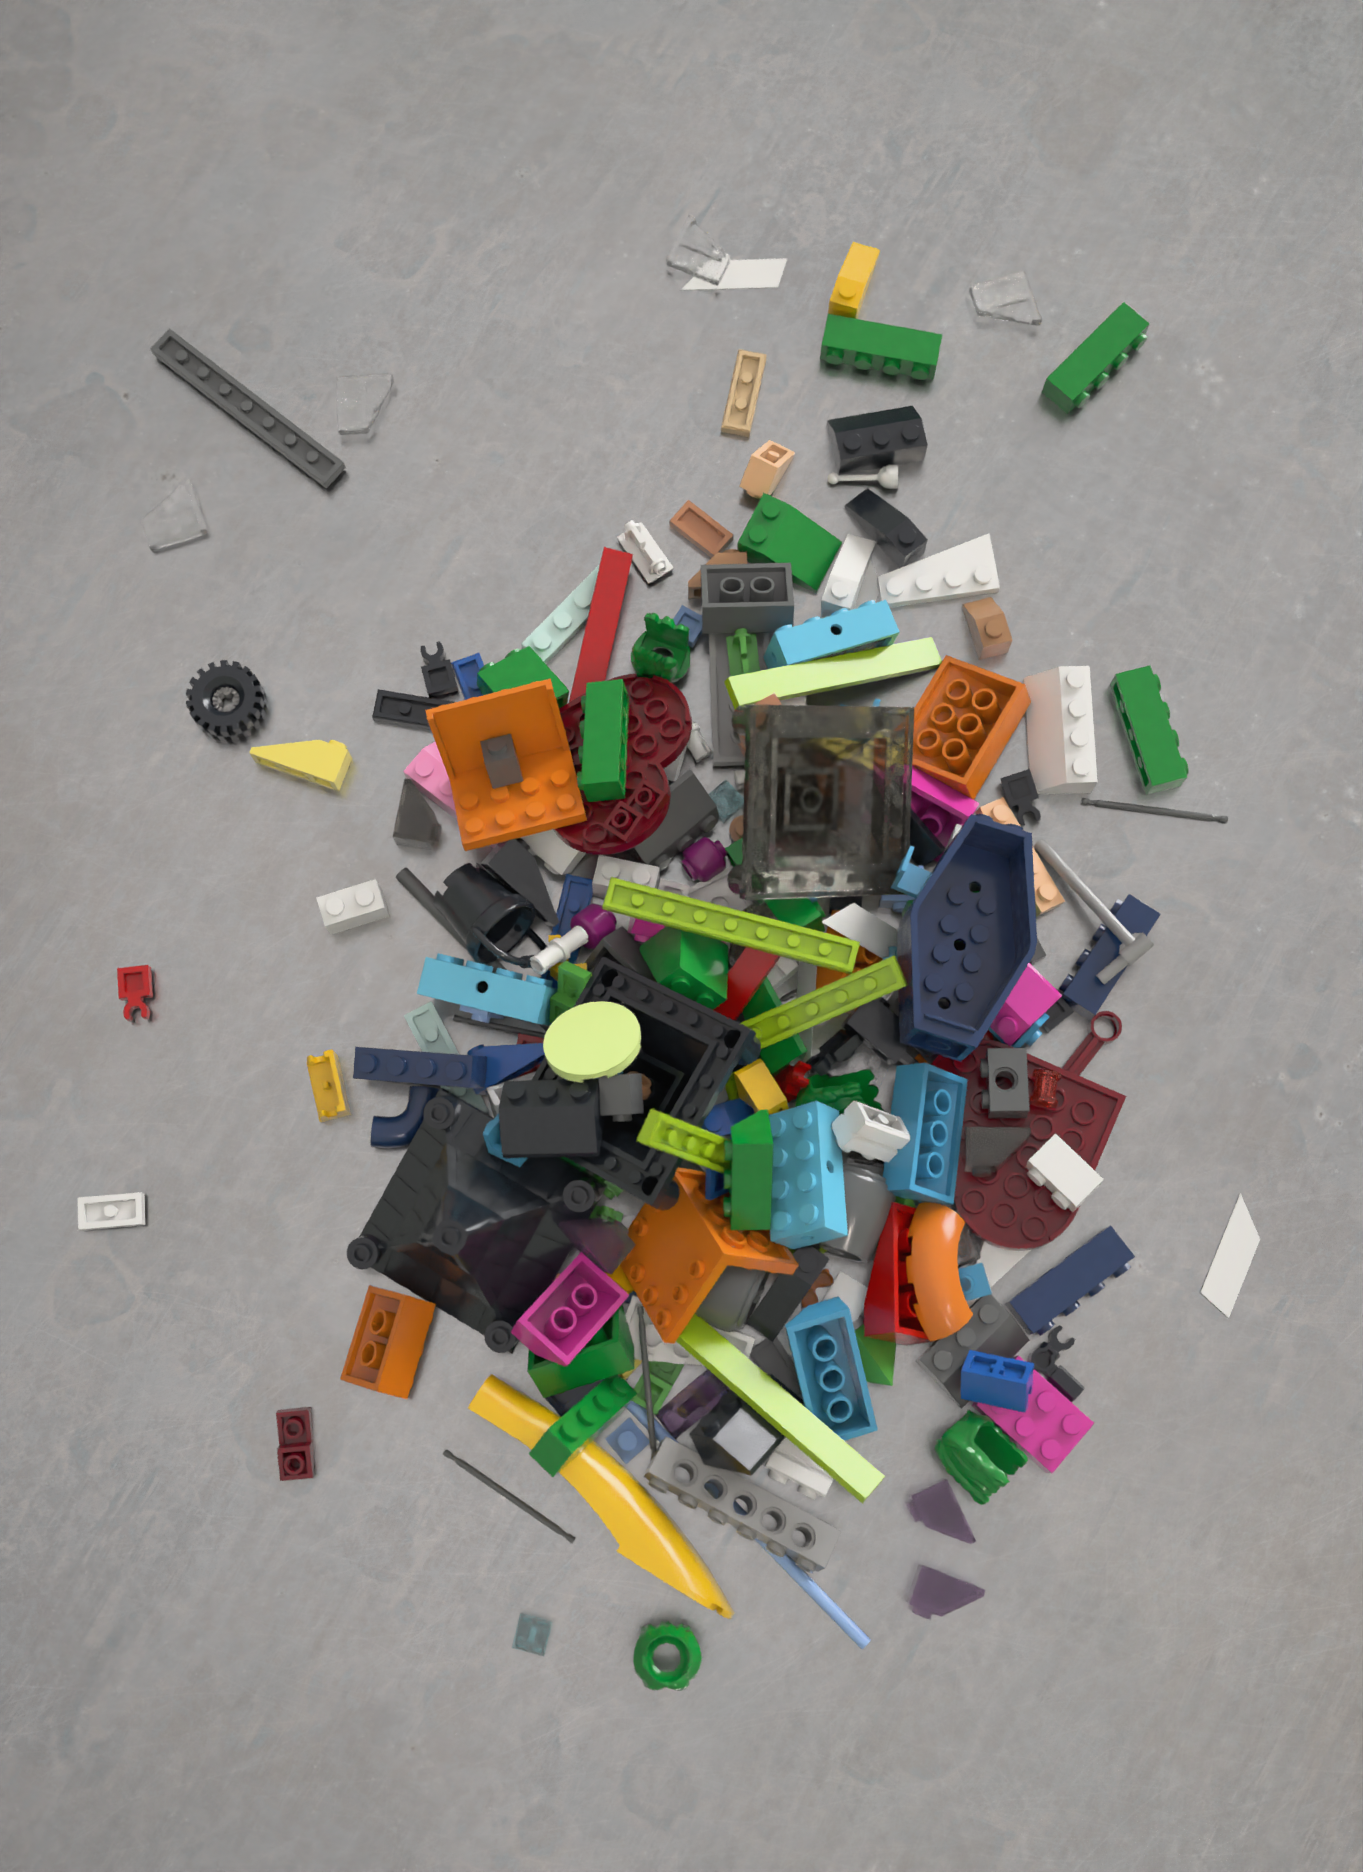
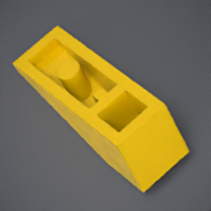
M855 242L852 243L837 277L829 301L828 314L854 319L858 318L880 253L879 249Z

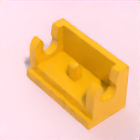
M331 1049L324 1051L323 1055L319 1057L308 1056L306 1063L320 1123L351 1115L338 1055Z

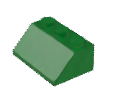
M768 977L765 978L742 1011L745 1021L782 1005ZM797 1033L761 1049L759 1057L774 1078L787 1066H794L798 1061L802 1062L808 1050Z
M760 1110L731 1126L730 1140H724V1160H730V1169H724L723 1172L724 1189H729V1197H723V1217L730 1218L731 1230H771L773 1139L768 1110Z
M623 1305L617 1309L567 1367L535 1355L530 1349L528 1353L527 1372L543 1398L561 1394L565 1391L592 1384L634 1369V1344Z

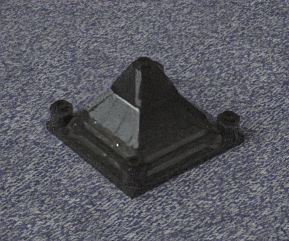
M758 704L738 706L732 714L731 722L735 732L745 736L746 744L744 761L742 864L733 867L728 874L727 881L730 890L734 894L740 895L739 899L744 900L904 894L891 888L900 863L910 847L914 707Z

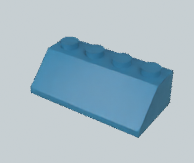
M927 1063L899 1065L896 1067L891 1114L902 1119L910 1134V1141L901 1150H897L898 1153L889 1163H884L883 1177L886 1178L888 1191L893 1192L895 1196L948 1205L954 1204L968 1079Z
M839 1297L807 1306L785 1325L804 1407L844 1441L877 1431L878 1428L849 1307Z

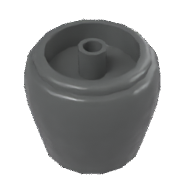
M843 1163L848 1236L811 1246L817 1250L820 1248L827 1250L825 1253L833 1256L868 1263L878 1246L891 1203L896 1202V1196L893 1192L888 1191L886 1178L851 1164Z
M727 1265L695 1314L709 1325L726 1332L743 1329L763 1294L770 1272L756 1269L748 1270L743 1267Z

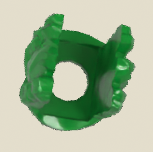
M646 613L644 621L647 631L636 640L631 651V663L637 677L653 678V675L671 683L677 682L686 675L690 666L691 656L688 644L690 629L682 623L675 625L674 620L670 619L669 616L659 619L656 613ZM666 648L671 651L673 658L669 656L663 657V655L657 654L653 650Z
M862 1069L858 1072L845 1073L841 1076L834 1075L833 1077L828 1075L819 1076L818 1074L807 1077L809 1084L805 1088H801L797 1093L795 1107L819 1101L838 1110L839 1115H844V1110L853 1101L884 1111L881 1108V1103L874 1100L879 1093V1089L877 1086L869 1084L875 1078L871 1069Z
M969 1409L959 1421L944 1432L941 1438L937 1439L934 1447L936 1456L944 1465L947 1473L953 1476L954 1480L961 1484L962 1488L970 1493L973 1500L980 1505L988 1503L990 1501L988 1496H992V1493H997L1000 1487H1004L1010 1482L1007 1474L1014 1475L1018 1468H1022L1028 1461L1025 1453L1019 1450L1015 1443L1011 1442L1008 1435L1004 1434L1000 1427L995 1426L989 1416L978 1415Z
M661 1621L659 1626L649 1623L647 1626L640 1628V1636L633 1653V1664L635 1672L643 1681L645 1688L651 1690L670 1688L678 1691L686 1689L690 1684V1680L695 1678L702 1660L700 1646L690 1627L682 1623L675 1626L670 1621ZM668 1643L674 1645L679 1650L681 1658L679 1665L675 1669L659 1670L654 1665L653 1655L659 1645Z

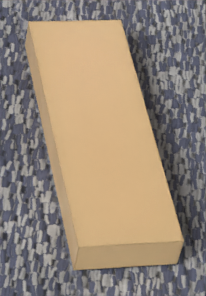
M738 349L721 432L750 437L767 354Z

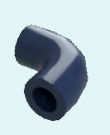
M410 1086L408 1103L403 1113L394 1117L374 1116L371 1128V1147L395 1148L409 1145L424 1120L423 1111L425 1105L436 1097L439 1089L425 1086Z

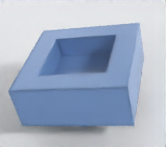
M682 605L673 620L675 625L682 623L690 629L688 644L694 647L702 634V615Z
M630 1417L605 1438L625 1464L650 1444L649 1439Z

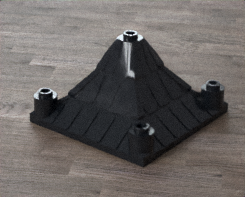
M602 956L574 1007L590 1002H612L624 1006L635 1015L641 1030V1048L633 1062L622 1072L623 1074H628L630 1071H635L645 1075L651 1081V1093L647 1099L643 1100L644 1113L632 1114L631 1121H613L612 1115H606L599 1156L566 1158L654 1208L662 1211L668 1210L678 1202L680 1196L679 1186L673 1180V1177L684 1159L637 1141L650 1110H656L701 1128L704 1120L716 1103L718 1095L730 1078L734 1067L737 1064L749 1065L753 1063L760 1055L761 1043L755 1036L756 1032ZM545 1056L531 1081L564 1080V1078L557 1075L550 1068Z
M441 1088L436 1097L425 1105L423 1111L424 1120L358 1238L352 1240L348 1245L346 1251L347 1259L353 1267L358 1269H368L371 1267L399 1285L409 1289L422 1299L436 1304L437 1308L484 1335L485 1342L492 1351L497 1353H505L507 1351L513 1353L520 1340L511 1333V1330L519 1318L554 1282L608 1185L561 1157L527 1158L521 1167H518L490 1154L483 1137V1132L488 1122L494 1118L446 1089Z

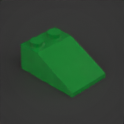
M763 493L738 541L737 550L747 552V562L751 564L791 563L792 583L817 594L842 545V541L790 504Z

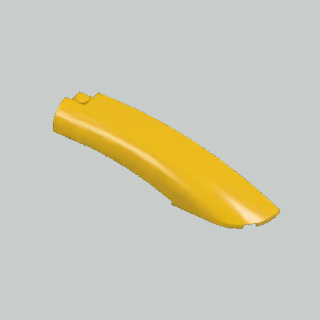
M493 1374L486 1379L468 1406V1409L524 1443L531 1450L547 1429L561 1418L546 1406L525 1393L518 1391ZM593 1440L559 1472L599 1515L619 1543L618 1553L704 1607L713 1611L717 1610L716 1612L727 1619L733 1617L734 1611L695 1547L663 1506L610 1453Z

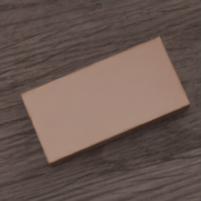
M690 500L669 520V524L673 529L711 558L716 553H722L734 538L731 532Z

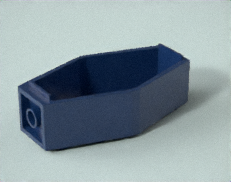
M971 814L956 833L900 920L897 930V961L908 984L898 989L900 1043L960 1062L963 1061L978 1047L1034 956L1037 946L1032 833L1023 831L1021 826L1001 824L984 814ZM976 883L980 888L979 892H971L969 884ZM954 941H962L965 946L964 950H956ZM939 999H946L949 1002V1008H940L938 1005Z

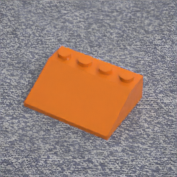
M946 655L887 754L896 761L901 759L974 800L1031 703L1026 686L1021 682Z

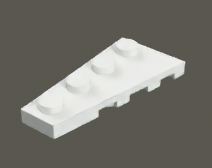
M632 1295L625 1316L634 1344V1359L642 1360L637 1306L643 1305L638 1296ZM644 1308L643 1320L646 1330L648 1361L702 1365L677 1342L674 1344L664 1343ZM713 1327L749 1358L755 1337L738 1331L726 1332Z

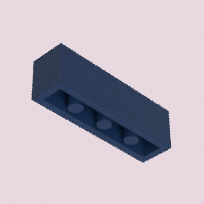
M1128 894L1123 901L1117 899L1110 909V912L1131 934L1144 933L1146 936L1161 915L1131 894ZM1102 923L1091 938L1096 942L1091 951L1084 949L1075 964L1079 966V969L1074 977L1068 974L1059 987V990L1063 992L1061 997L1072 1010L1089 1021L1096 1015L1126 967L1122 969L1105 985L1096 976L1120 955L1119 950L1122 944L1111 930Z
M355 1047L353 1078L464 1088H485L487 1057Z
M1110 1225L1006 1302L1005 1305L1028 1335L1037 1332L1041 1336L1055 1326L1052 1319L1060 1313H1063L1066 1317L1081 1305L1077 1300L1085 1294H1088L1091 1298L1104 1289L1106 1285L1103 1281L1112 1274L1115 1278H1118L1129 1270L1131 1266L1128 1262L1135 1256Z

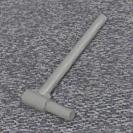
M1043 839L1035 843L1034 848L1122 942L1119 950L1120 955L1096 975L1105 985L1127 965L1131 966L1143 956L1154 944L1144 933L1131 934Z

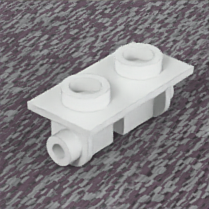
M630 521L625 524L624 529L626 531L617 536V539L627 553L633 554L632 561L648 584L674 569L642 522L635 524L634 521Z

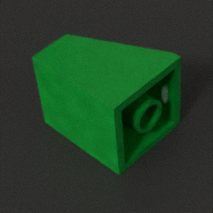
M530 646L522 650L519 648L512 650L505 656V659L497 663L490 662L484 665L477 673V686L482 695L551 679L559 708L567 704L569 695L567 687Z
M666 926L640 946V952L657 983L712 1010L727 1000L729 946L721 940Z

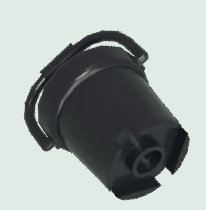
M467 863L453 871L443 881L448 888L443 895L437 890L434 895L433 904L465 942V948L474 962L487 964L501 958L524 969L532 968L530 958L535 955L517 958L508 954V952L518 945L525 935L541 951L547 947L544 941L530 928L536 914L534 904L524 896L514 894L489 874L479 863H476V868L471 863Z

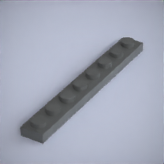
M170 328L150 348L155 357L326 489L346 468L342 460Z

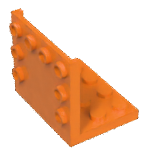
M551 679L536 681L531 684L504 689L499 692L472 697L467 700L425 710L427 721L450 780L461 841L465 851L587 821L581 792L577 784V775ZM511 734L519 759L523 781L493 789L485 766L480 741Z
M680 1167L677 1168L676 1174L673 1177V1180L680 1189L678 1202L672 1208L663 1211L645 1202L613 1251L614 1256L663 1342L671 1344L676 1342L727 1265L743 1267L748 1270L756 1269L774 1274L782 1273L793 1275L799 1266L786 1246L771 1241L770 1230H731L730 1218L723 1217V1197H729V1192L712 1200L706 1199V1172Z

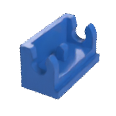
M969 1350L961 1369V1399L1026 1413L1028 1394H1032L1034 1363Z

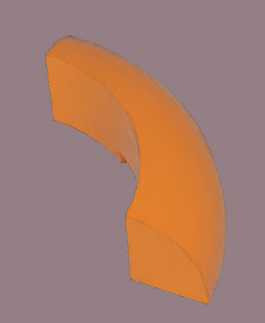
M919 1203L908 1232V1237L912 1238L911 1256L906 1257L908 1283L914 1284L918 1303L913 1304L918 1320L928 1339L935 1341L957 1332L973 1316L963 1294L958 1273V1244L965 1221L958 1213L947 1206L938 1203Z

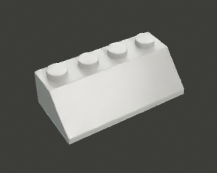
M1060 666L1025 677L1023 684H1025L1031 700L1025 712L1028 767L1038 794L1091 793L1097 784L1090 666Z

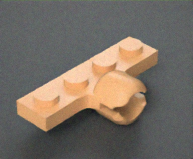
M1004 797L980 807L975 812V814L990 816L993 821L1001 824H1016L1020 826ZM1033 848L1037 917L1060 906L1065 900Z

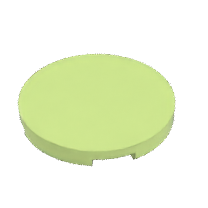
M590 1002L573 1007L561 1014L548 1028L543 1041V1049L550 1068L564 1079L583 1082L584 1079L598 1078L605 1075L609 1078L620 1073L636 1058L641 1048V1030L635 1015L624 1006L612 1002Z

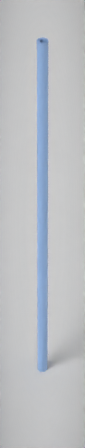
M631 1401L626 1408L648 1430L646 1409ZM654 1418L656 1439L661 1442L667 1436L676 1441ZM706 1483L704 1488L717 1499L719 1495L717 1487L714 1484ZM734 1500L733 1507L736 1513L746 1515L747 1512ZM755 1538V1541L861 1649L867 1646L871 1639L802 1569L795 1565V1561L786 1554L784 1557H780L769 1552L766 1549L767 1544Z

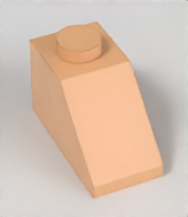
M769 440L751 455L739 487L747 490L746 492L754 498L761 499L763 493L771 495L791 463L795 452Z

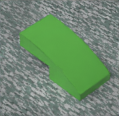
M568 961L558 966V992L550 997V1023H553L561 1014L574 1007L591 977V972Z
M649 1361L652 1405L655 1415L658 1414L685 1364ZM642 1373L634 1387L638 1394L632 1401L646 1409Z

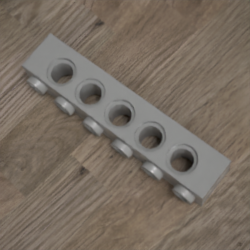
M667 1436L660 1442L643 1476L650 1480L648 1484L653 1489L662 1493H666L667 1490L679 1496L678 1501L691 1509L699 1507L707 1511V1517L721 1525H725L726 1522L738 1528L736 1532L743 1538L754 1541L756 1538L766 1543V1549L769 1552L780 1557H784L785 1554L796 1560L795 1565L809 1573H813L814 1570L819 1572L826 1568L842 1532L729 1470L704 1465L698 1453ZM681 1467L688 1471L690 1476L688 1483H680L675 1478L676 1468ZM706 1483L714 1484L719 1492L717 1499H710L705 1495L704 1485ZM735 1499H741L747 1504L748 1511L746 1515L736 1513L733 1507ZM764 1515L774 1517L777 1523L775 1531H769L764 1527ZM794 1530L804 1534L806 1538L804 1547H798L794 1544L792 1539Z

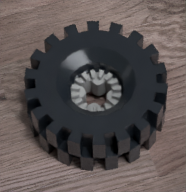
M220 660L221 666L218 667L214 662L209 663L210 670L205 672L202 668L197 671L200 676L197 680L192 677L189 683L193 688L186 690V696L189 699L186 701V705L191 717L198 727L213 739L217 736L220 741L227 742V737L230 736L233 741L240 740L238 734L243 733L245 737L251 735L249 728L253 726L257 730L261 725L258 721L259 717L264 719L266 715L263 707H267V700L264 696L266 694L256 675L247 666L242 668L239 662L233 661L231 666L227 660ZM224 697L227 699L233 697L232 702L234 705L231 708L227 705L223 707L224 704L221 700Z

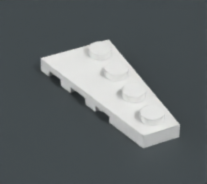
M988 533L878 576L877 586L880 601L887 600L889 608L998 593L1000 585L990 534Z

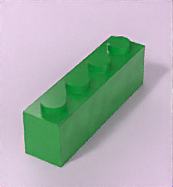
M1123 302L1046 378L1042 393L1067 414L1075 406L1078 409L1081 408L1090 397L1089 392L1094 387L1100 389L1108 380V373L1113 368L1116 370L1120 369L1129 357L1127 354L1132 349L1137 351L1142 347L1148 338L1145 334L1150 323Z
M828 314L820 359L826 360L831 364L843 363L854 365L863 370L871 368L882 370L890 375L899 373L910 375L918 380H933L943 334Z
M1151 665L1115 674L1110 686L1145 794L1149 795L1180 787L1187 779L1189 769L1186 759L1184 757L1181 758L1178 750V734L1175 729H1171L1168 720L1170 719L1168 704L1162 702L1161 683L1158 675L1153 674Z
M623 679L586 683V695L581 697V706L585 714V720L580 721L583 746H579L578 749L579 761L582 764V771L577 772L578 788L584 791L588 802L625 799L629 696Z
M754 830L725 848L729 864L733 866L737 875L769 918L820 932L825 931L822 921L826 916L822 907L817 901L812 903L807 897L809 893L800 879L797 881L793 879L789 864L784 858L780 860L775 855L776 849L768 837L763 839L758 831Z
M619 1375L605 1378L547 1429L529 1455L554 1477L610 1426L638 1393Z

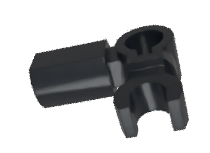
M1059 1325L1049 1333L1048 1343L1042 1342L1036 1350L1029 1354L1027 1362L1034 1363V1369L1039 1374H1044L1047 1377L1046 1380L1070 1402H1073L1085 1387L1062 1365L1057 1366L1055 1364L1060 1358L1059 1352L1071 1348L1075 1342L1073 1337L1067 1340L1066 1343L1058 1341L1057 1334L1063 1328Z

